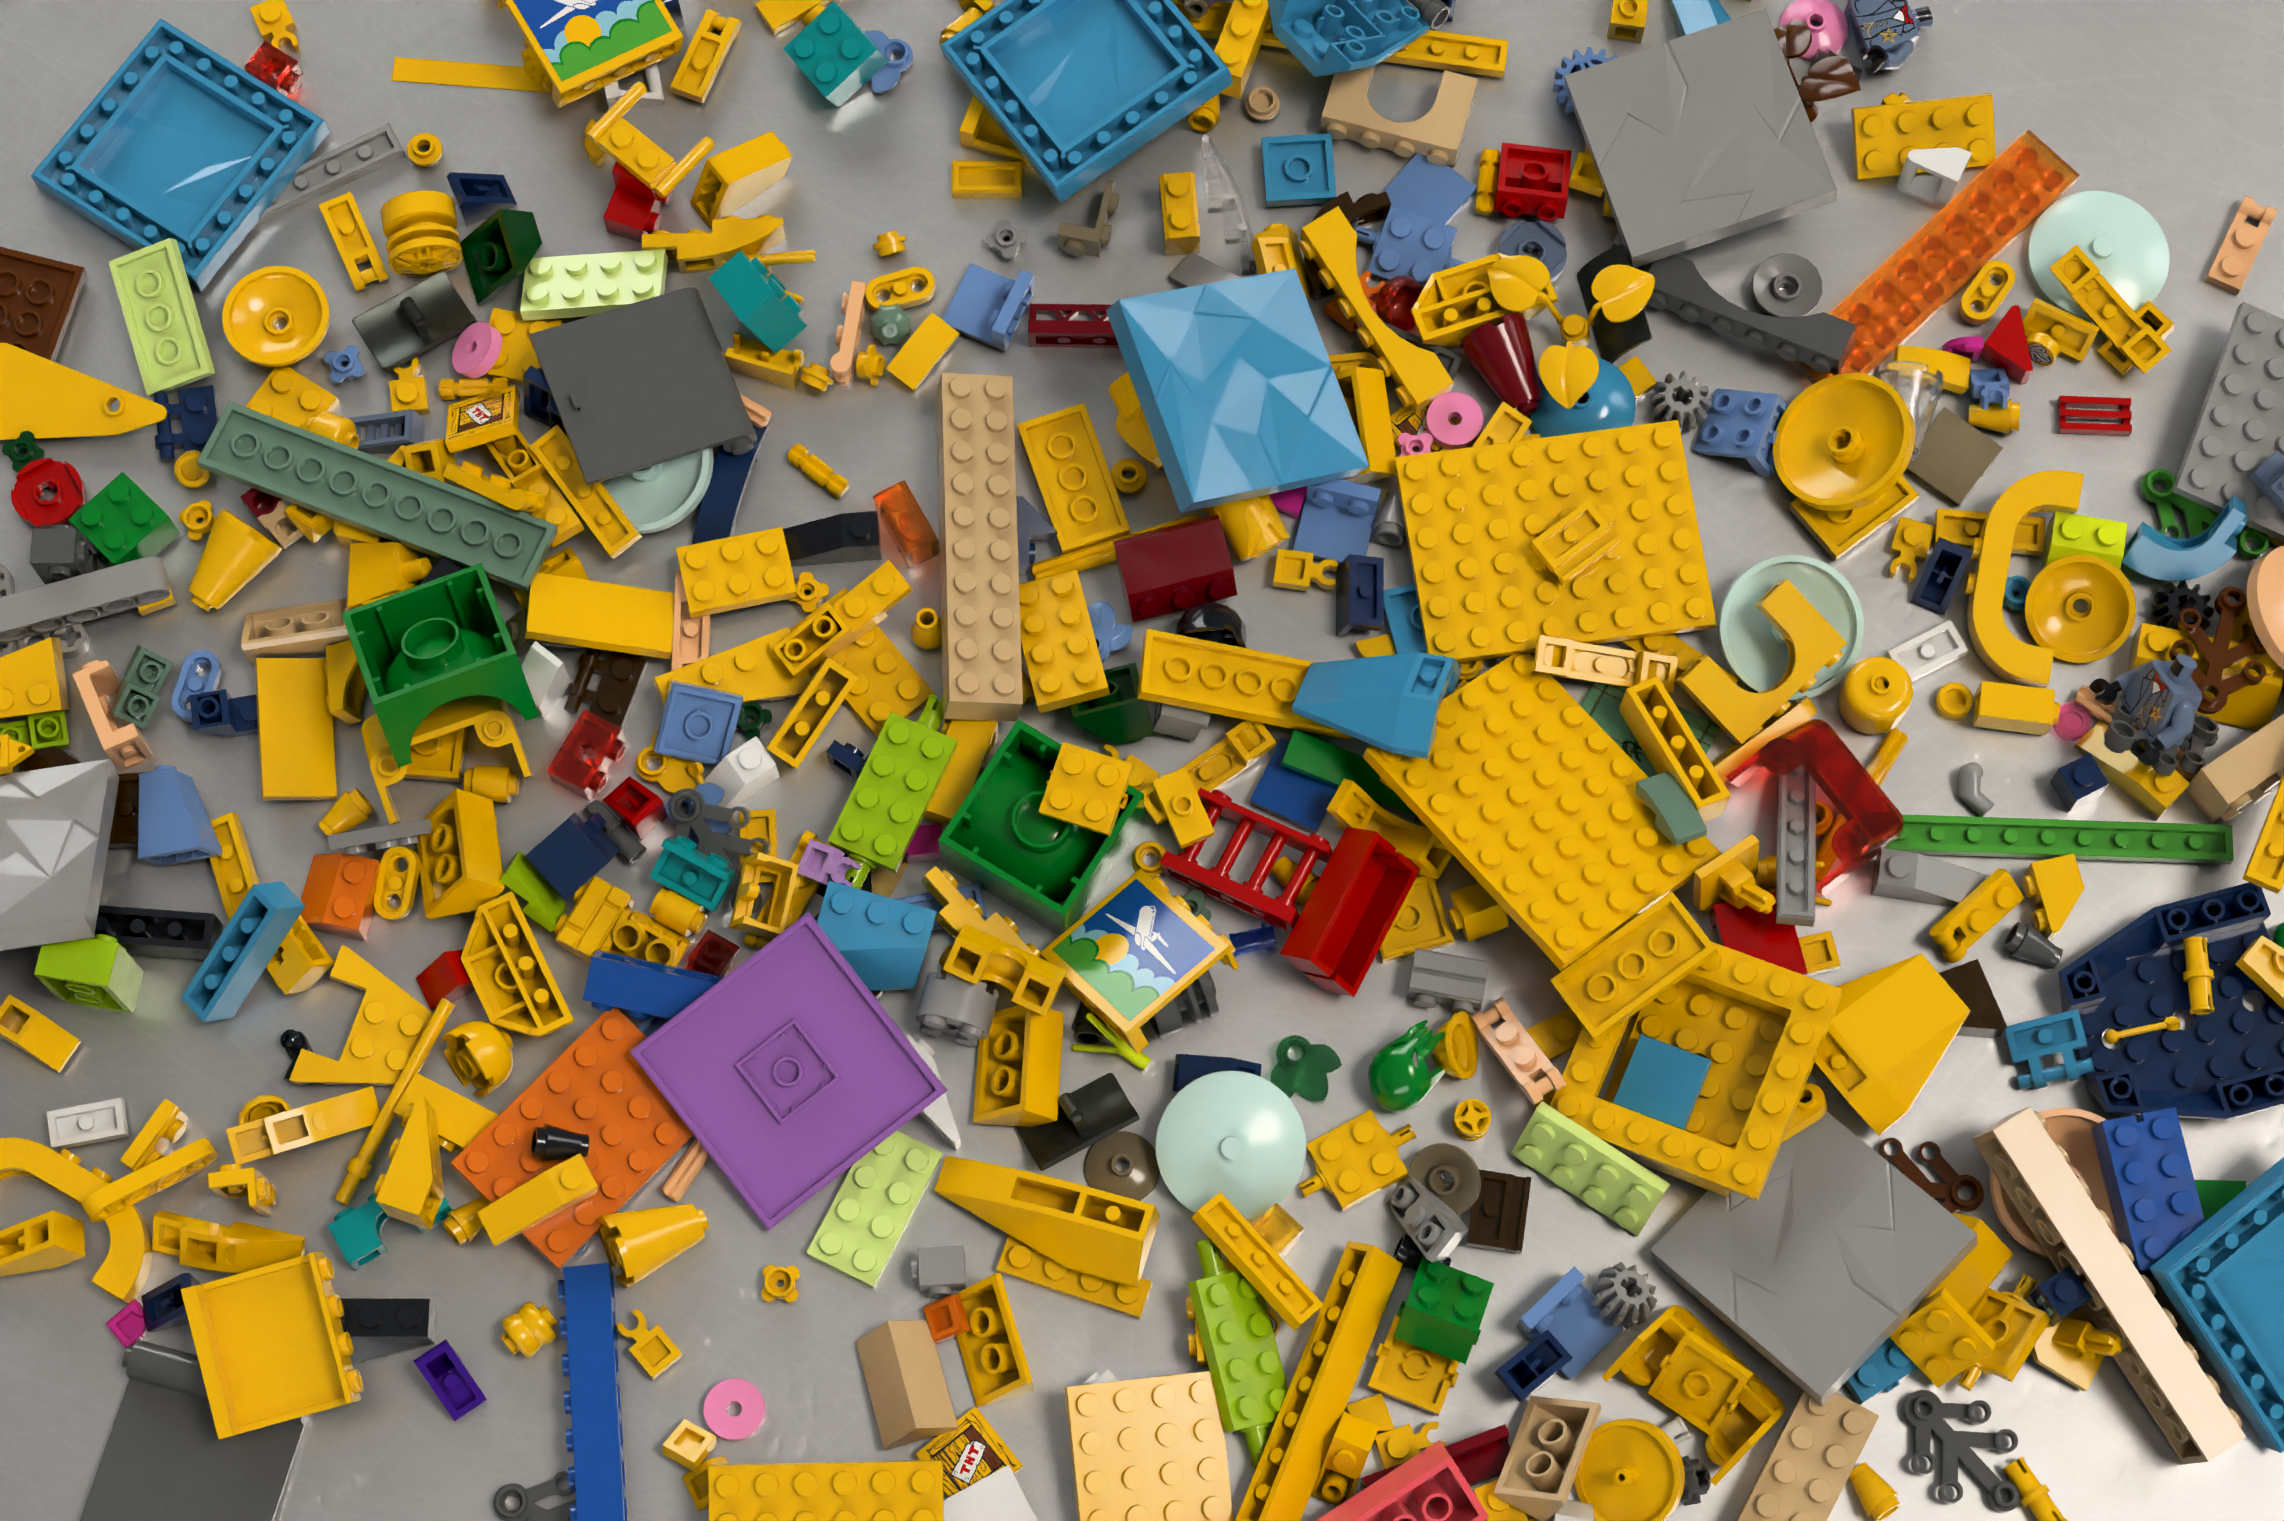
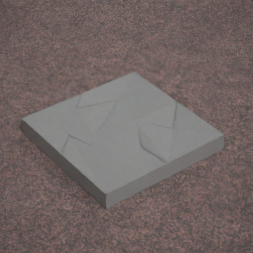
M1766 9L1564 75L1567 94L1629 260L1634 268L1836 201V186Z
M111 758L10 773L5 776L0 775V951L94 937L119 784V776Z
M1805 1097L1800 1102L1807 1103L1811 1098ZM1826 1111L1821 1119L1782 1142L1758 1201L1730 1191L1728 1197L1708 1190L1650 1249L1652 1261L1823 1406L1978 1244L1977 1234Z

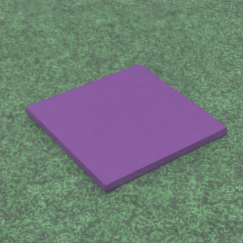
M810 912L806 913L630 1051L768 1231L948 1091Z

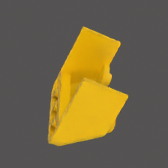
M474 695L449 701L433 710L421 721L411 740L410 746L474 725L481 742L489 747H501L512 743L524 778L533 776L508 703L497 697ZM373 714L364 721L361 735L370 769L389 823L397 824L401 821L388 786L401 781L408 771V764L398 768L377 714Z
M1672 1305L1631 1343L1603 1374L1602 1378L1608 1382L1621 1370L1625 1379L1631 1384L1649 1386L1661 1372L1662 1368L1659 1366L1668 1353L1672 1355L1688 1329L1751 1371L1753 1375L1738 1396L1737 1400L1739 1403L1731 1415L1727 1413L1712 1437L1708 1436L1705 1440L1706 1453L1709 1459L1716 1465L1722 1466L1709 1480L1716 1486L1785 1413V1405L1781 1398L1691 1312L1679 1305Z

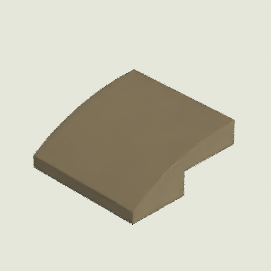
M1944 407L1914 445L1907 469L1955 503L1961 505L2003 450V447Z

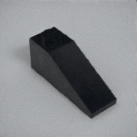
M877 511L843 513L783 529L791 567L882 560L880 525Z

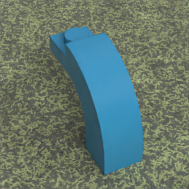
M2233 495L2210 527L2199 535L2190 538L2166 536L2142 521L2125 544L2122 563L2140 574L2165 581H2184L2207 575L2224 565L2237 552V538L2231 534L2237 536L2248 520L2246 517V502Z

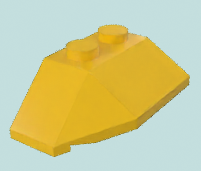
M1496 253L1431 274L1417 302H1415L1411 309L1412 317L1423 344L1459 346V344H1462L1461 339L1474 329L1491 321L1492 325L1504 323L1502 316L1514 313L1503 309L1495 301L1487 273L1488 268L1493 263L1509 256ZM1550 281L1542 292L1548 296L1552 303H1555L1557 296ZM1537 297V301L1531 309L1518 313H1523L1526 321H1528L1547 307Z
M513 891L478 906L460 959L490 1023L493 1026L539 1038L573 1023L574 1019Z

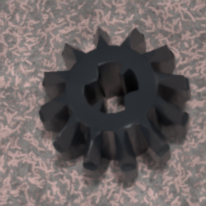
M2186 580L2180 581L2177 587L2170 582L2163 588L2164 592L2158 591L2155 594L2153 600L2156 604L2150 608V614L2158 618L2154 621L2153 625L2180 630L2177 626V619L2180 615L2176 609L2177 607H2179V611L2186 608L2196 609L2202 617L2200 626L2203 631H2206L2211 625L2208 618H2211L2214 614V608L2206 605L2211 599L2210 594L2201 596L2198 594L2200 584H2196L2192 589H2189ZM2184 617L2186 623L2195 624L2192 618Z

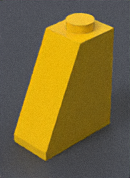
M770 131L712 156L705 162L690 204L711 228L712 219H722L725 216L732 215L783 179L793 155L773 131Z

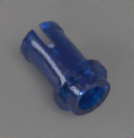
M1261 923L1260 928L1229 934L1230 941L1236 949L1234 957L1262 949H1267V952H1270L1271 947L1277 946L1273 925L1265 926V923Z

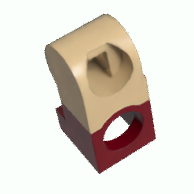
M254 488L240 496L244 507L264 530L269 532L283 550L304 536L285 514L284 510L288 505L283 499Z

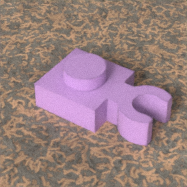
M810 839L799 863L797 874L826 886L829 881H834L852 887L853 883L845 879V873L850 868L860 870L861 865L849 857H844L845 853L839 849Z

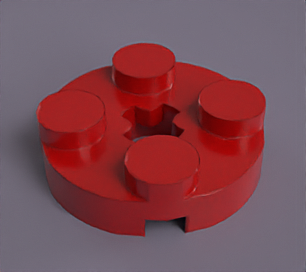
M52 458L37 459L24 466L16 476L17 482L14 485V491L11 490V501L16 512L27 524L34 526L36 529H52L54 525H67L70 523L68 519L86 504L85 485L77 470L67 462L53 461ZM45 487H49L51 490L57 489L55 497L50 501L47 499L40 500L44 495L43 489Z

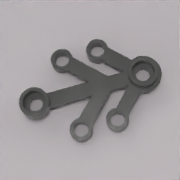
M2118 703L2111 714L2113 721L2104 733V744L2112 752L2123 753L2129 750L2135 741L2139 739L2149 740L2142 730H2136L2131 725L2133 722L2136 723L2125 705ZM2195 714L2193 731L2184 740L2190 743L2189 750L2185 751L2179 761V765L2183 770L2191 774H2197L2205 763L2203 757L2205 746L2211 747L2218 740L2217 733L2219 727L2208 716ZM2174 745L2167 751L2161 749L2158 762L2152 766L2157 773L2163 776L2172 775L2178 765L2176 755L2179 745Z
M691 788L681 789L673 794L669 802L670 814L677 822L674 838L676 839L678 835L689 838L692 827L699 838L697 851L707 856L710 853H715L730 862L728 867L736 871L729 886L733 891L730 903L731 907L734 908L741 875L725 850L750 856L755 854L753 852L754 843L760 842L764 846L763 853L769 855L771 851L770 843L762 837L750 840L712 831L704 818L724 821L734 829H741L750 823V812L742 806L730 809L708 804L705 802L703 795L697 790ZM685 800H690L694 804V810L690 814L686 813L683 809ZM735 811H740L744 815V821L741 825L736 824L733 820ZM760 891L754 901L752 914L757 912L762 905Z
M1918 1390L1912 1393L1905 1402L1904 1413L1909 1423L1915 1426V1455L1911 1460L1913 1471L1918 1475L1924 1476L1931 1473L1936 1467V1459L1930 1452L1932 1430L1942 1441V1484L1938 1488V1497L1943 1503L1948 1505L1955 1504L1963 1496V1488L1958 1482L1959 1459L1988 1490L1987 1503L1992 1510L1997 1513H2008L2015 1509L2020 1502V1492L2012 1482L2001 1481L1971 1448L1996 1449L1999 1453L2008 1454L2018 1445L2016 1433L2010 1429H2002L1998 1433L1954 1431L1944 1419H1968L1975 1425L1984 1424L1991 1416V1408L1988 1403L1982 1400H1976L1971 1404L1942 1403L1939 1397L1931 1391ZM1925 1402L1930 1406L1931 1412L1929 1415H1922L1918 1411L1919 1403ZM1974 1406L1983 1408L1985 1412L1983 1419H1977L1973 1416L1972 1409ZM2001 1435L2010 1437L2012 1441L2010 1448H2004L2000 1445L1999 1437ZM1924 1456L1929 1460V1469L1923 1470L1918 1466V1457ZM1950 1485L1956 1489L1957 1496L1955 1499H1949L1945 1496V1486ZM2001 1489H2006L2010 1492V1502L2005 1503L2000 1500L1999 1491Z
M559 1472L552 1480L528 1489L515 1483L504 1485L494 1496L493 1508L495 1513L503 1521H527V1519L532 1521H570V1505L576 1504V1499L549 1510L534 1504L557 1493L561 1496L573 1494L575 1490H570L569 1488L563 1491L558 1488L559 1480L563 1477H568V1472ZM511 1497H518L520 1500V1505L516 1510L507 1509V1501Z

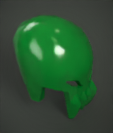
M1427 1020L1410 1027L1403 1036L1388 1043L1372 1059L1368 1070L1370 1092L1376 1102L1388 1111L1400 1113L1415 1108L1445 1073L1441 1067H1437L1430 1074L1428 1073L1425 1060L1445 1036V1032L1432 1036L1433 1030L1428 1031V1027H1425L1428 1023ZM1414 1051L1417 1055V1067H1415L1412 1060Z

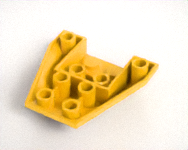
M1922 953L1837 986L1842 989L1843 994L1815 1060L1817 1066L1878 1136L1908 1113L1971 1012Z

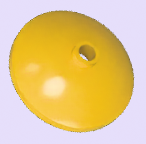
M288 266L264 267L243 277L228 294L222 312L223 329L233 349L246 360L268 367L290 365L310 355L324 339L330 322L329 303L319 283L309 274ZM278 323H287L285 328L281 330L275 329Z
M2074 554L2051 562L2036 575L2026 595L2025 618L2032 637L2040 647L2055 649L2054 657L2067 662L2087 663L2109 656L2126 641L2135 622L2136 599L2129 580L2114 564L2094 555ZM2078 599H2083L2087 602L2088 607L2084 611H2077L2073 606L2074 602Z

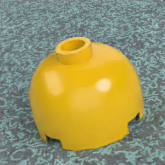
M467 1021L443 1035L442 1042L448 1040L449 1045L443 1052L451 1070L464 1087L469 1085L470 1081L478 1089L473 1093L474 1095L485 1097L507 1080L513 1067V1054L511 1050L513 1042L505 1030H498L492 1024L484 1021Z

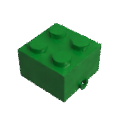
M121 472L68 519L73 527L77 529L83 540L87 541L88 545L97 552L96 556L104 566L107 564L115 566L144 557L157 556L180 535L170 517L124 472Z
M1422 1256L1406 1301L1402 1300L1397 1316L1400 1319L1393 1337L1466 1364L1472 1346L1476 1345L1481 1332L1479 1328L1494 1283L1444 1265L1441 1262L1432 1263Z

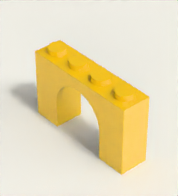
M1788 579L1779 580L1754 604L1781 633L1788 647V665L1778 683L1762 692L1753 693L1737 686L1708 655H1701L1675 680L1735 744H1743L1764 730L1762 725L1771 716L1776 719L1790 707L1791 703L1788 700L1797 691L1802 694L1816 682L1817 678L1814 675L1824 665L1826 668L1831 667L1844 654L1841 649L1847 642Z

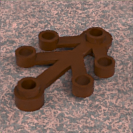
M2237 587L2222 589L2214 601L2215 611L2220 615L2213 644L2200 626L2202 617L2196 609H2184L2177 619L2178 628L2188 635L2208 665L2206 676L2198 666L2191 675L2192 680L2202 692V701L2197 711L2203 714H2214L2221 711L2227 703L2229 694L2248 685H2258L2266 674L2265 666L2259 661L2252 660L2245 664L2241 673L2221 681L2223 669L2256 653L2263 654L2267 652L2263 645L2256 642L2255 638L2258 636L2255 631L2249 640L2228 650L2235 618L2241 615L2247 604L2245 594ZM2227 596L2235 598L2238 603H2231ZM2184 617L2192 618L2195 624L2186 623ZM2181 639L2177 640L2169 651V657L2174 661L2178 655L2176 652L2177 648L2184 649L2187 655L2192 657L2194 647L2189 641ZM2248 669L2256 670L2259 677L2251 676L2248 673ZM2204 691L2213 693L2216 698H2208Z
M1887 1138L1879 1146V1155L1888 1162H1892L1900 1172L1932 1198L1944 1199L1941 1205L1953 1214L1955 1211L1963 1213L1972 1212L1981 1205L1984 1198V1190L1981 1183L1973 1176L1958 1175L1942 1157L1940 1148L1934 1142L1927 1141L1922 1143L1916 1151V1158L1920 1164L1932 1166L1944 1183L1930 1182L1906 1155L1901 1142L1896 1138ZM1887 1144L1894 1145L1897 1149V1154L1895 1156L1886 1154L1884 1146ZM1922 1149H1932L1935 1154L1934 1159L1928 1160L1924 1158ZM1961 1188L1967 1189L1970 1192V1199H1960L1958 1190Z

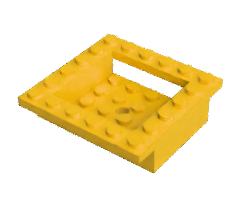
M1712 942L1718 951L1716 955L1640 1010L1604 1099H1600L1597 1096L1630 1018L1597 1042H1595L1586 1028L1582 1027L1562 1075L1566 1086L1555 1092L1550 1106L1639 1164L1728 1197L1730 1191L1758 1201L1843 991L1841 988ZM1641 1034L1712 1061L1711 1068L1685 1130L1613 1104Z

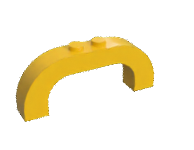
M2050 470L2034 473L2020 479L2011 485L1994 503L1985 517L1980 537H1974L1971 559H1976L1974 572H1968L1964 587V593L1970 594L1967 609L1969 635L1977 654L1986 666L1999 677L2012 684L2046 688L2049 685L2055 649L2033 646L2020 641L2009 631L2004 622L2002 606L2017 524L2022 518L2037 512L2055 513V511L2074 514L2079 508L2084 474Z
M0 1138V1182L15 1176L33 1177L81 1205L90 1194L110 1184L113 1180L110 1175L96 1167H93L91 1172L79 1166L82 1159L62 1148L60 1153H57L49 1147L29 1139ZM135 1204L104 1219L110 1232V1248L106 1259L91 1280L99 1288L126 1304H130L134 1299H137L149 1276L153 1257L152 1238L149 1227Z

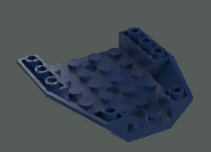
M2248 882L2154 907L2058 972L2062 1013L2075 1009L2079 1010L2089 1046L2074 1050L2077 1060L2092 1058L2095 1072L2083 1074L2082 1076L2086 1087L2106 1113L2141 1115L2142 1113L2176 1107L2178 1117L2228 1120L2284 1105V1010L2236 965V962L2256 938L2263 935L2270 940L2264 921L2271 915L2262 887ZM2189 937H2206L2208 941L2209 969L2214 971L2211 989L2215 1011L2210 1014H2190L2188 983L2184 982L2183 973L2186 971L2183 939ZM2245 994H2254L2260 999L2261 1009L2259 1011L2253 1012L2245 1008L2243 1005V996ZM2178 1012L2186 1014L2191 1021L2190 1029L2185 1031L2162 1029L2120 1038L2121 1044L2118 1049L2105 1047L2101 1039L2102 1033L2109 1029L2122 1031L2164 1022L2165 1018L2173 1016L2174 1013Z

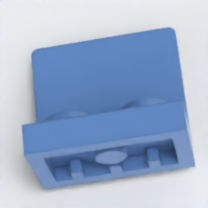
M970 264L942 320L959 333L1006 352L1035 293L1034 275L1020 270L1016 280H1013L975 264Z
M1718 388L1714 391L1711 407L1707 410V418L1701 426L1694 450L1698 454L1745 458L1759 476L1772 477L1775 470L1773 443L1778 432L1776 428L1788 406L1779 394Z
M1341 479L1307 486L1306 501L1293 550L1314 553L1313 558L1332 559L1337 561L1338 564L1349 554L1366 556L1379 506L1381 489Z
M1575 1266L1531 1307L1517 1324V1327L1531 1342L1547 1329L1573 1357L1560 1370L1569 1380H1572L1623 1330L1621 1324L1612 1327L1611 1319L1607 1316L1599 1318L1601 1308L1591 1305L1594 1296L1582 1285L1585 1276Z

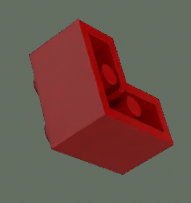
M616 161L612 170L616 188L603 216L606 230L608 233L642 243V234H651L659 229L661 223V214L659 213L663 204L670 202L673 190L665 198H661L654 189L651 190Z

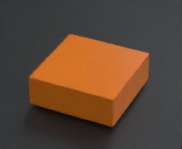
M960 1294L949 1295L923 1307L925 1318L935 1343L945 1342L970 1331Z

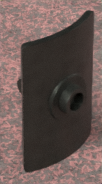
M1623 244L1617 245L1596 256L1577 273V280L1588 315L1593 305L1598 302L1593 297L1591 289L1596 275L1611 265L1631 266ZM1601 308L1594 318V324L1591 326L1601 359L1611 364L1625 353L1652 339L1644 308L1632 319L1621 323L1608 321L1604 317Z
M440 271L354 317L352 322L376 361L385 372H389L458 335L471 324L476 323L477 320L457 293L444 271Z
M1108 1073L1072 1093L1062 1094L1058 1099L1057 1121L1033 1127H1015L1040 1171H1043L1138 1121L1140 1117L1114 1074Z

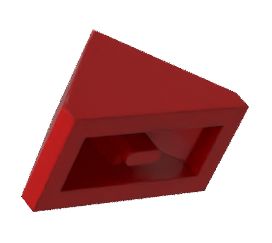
M2013 305L1983 344V350L1979 358L1995 369L2004 368L2007 377L2020 385L2027 384L2033 372V366L2019 305Z
M630 776L603 799V802L620 820L626 822V826L640 840H643L668 817L660 797Z
M463 949L444 952L416 977L432 1012L436 1010L441 998L452 1003L475 992L460 959Z

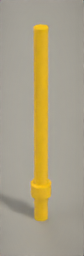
M441 998L356 1158L352 1156L345 1168L348 1173L334 1199L348 1205L361 1179H366L372 1168L369 1164L396 1116L393 1112L414 1074L419 1073L455 1004Z

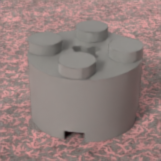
M937 972L929 973L916 1015V1020L921 1023L919 1031L936 1037L941 1036V1033L956 1036V1042L972 1047L977 1046L978 1040L988 1038L999 992L996 989L993 990L992 994L986 992L987 984L981 981L975 985L951 973H946L944 980L935 979Z

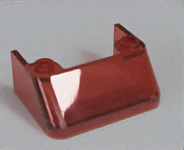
M1811 719L1768 742L1728 774L1726 778L1730 783L1740 787L1764 767L1776 775H1787L1800 765H1803L1847 820L1845 824L1835 831L1832 837V849L1842 864L1815 884L1817 892L1825 896L1879 854L1881 848L1888 847L1898 839L1904 831L1905 821L1898 808L1834 729L1823 720Z

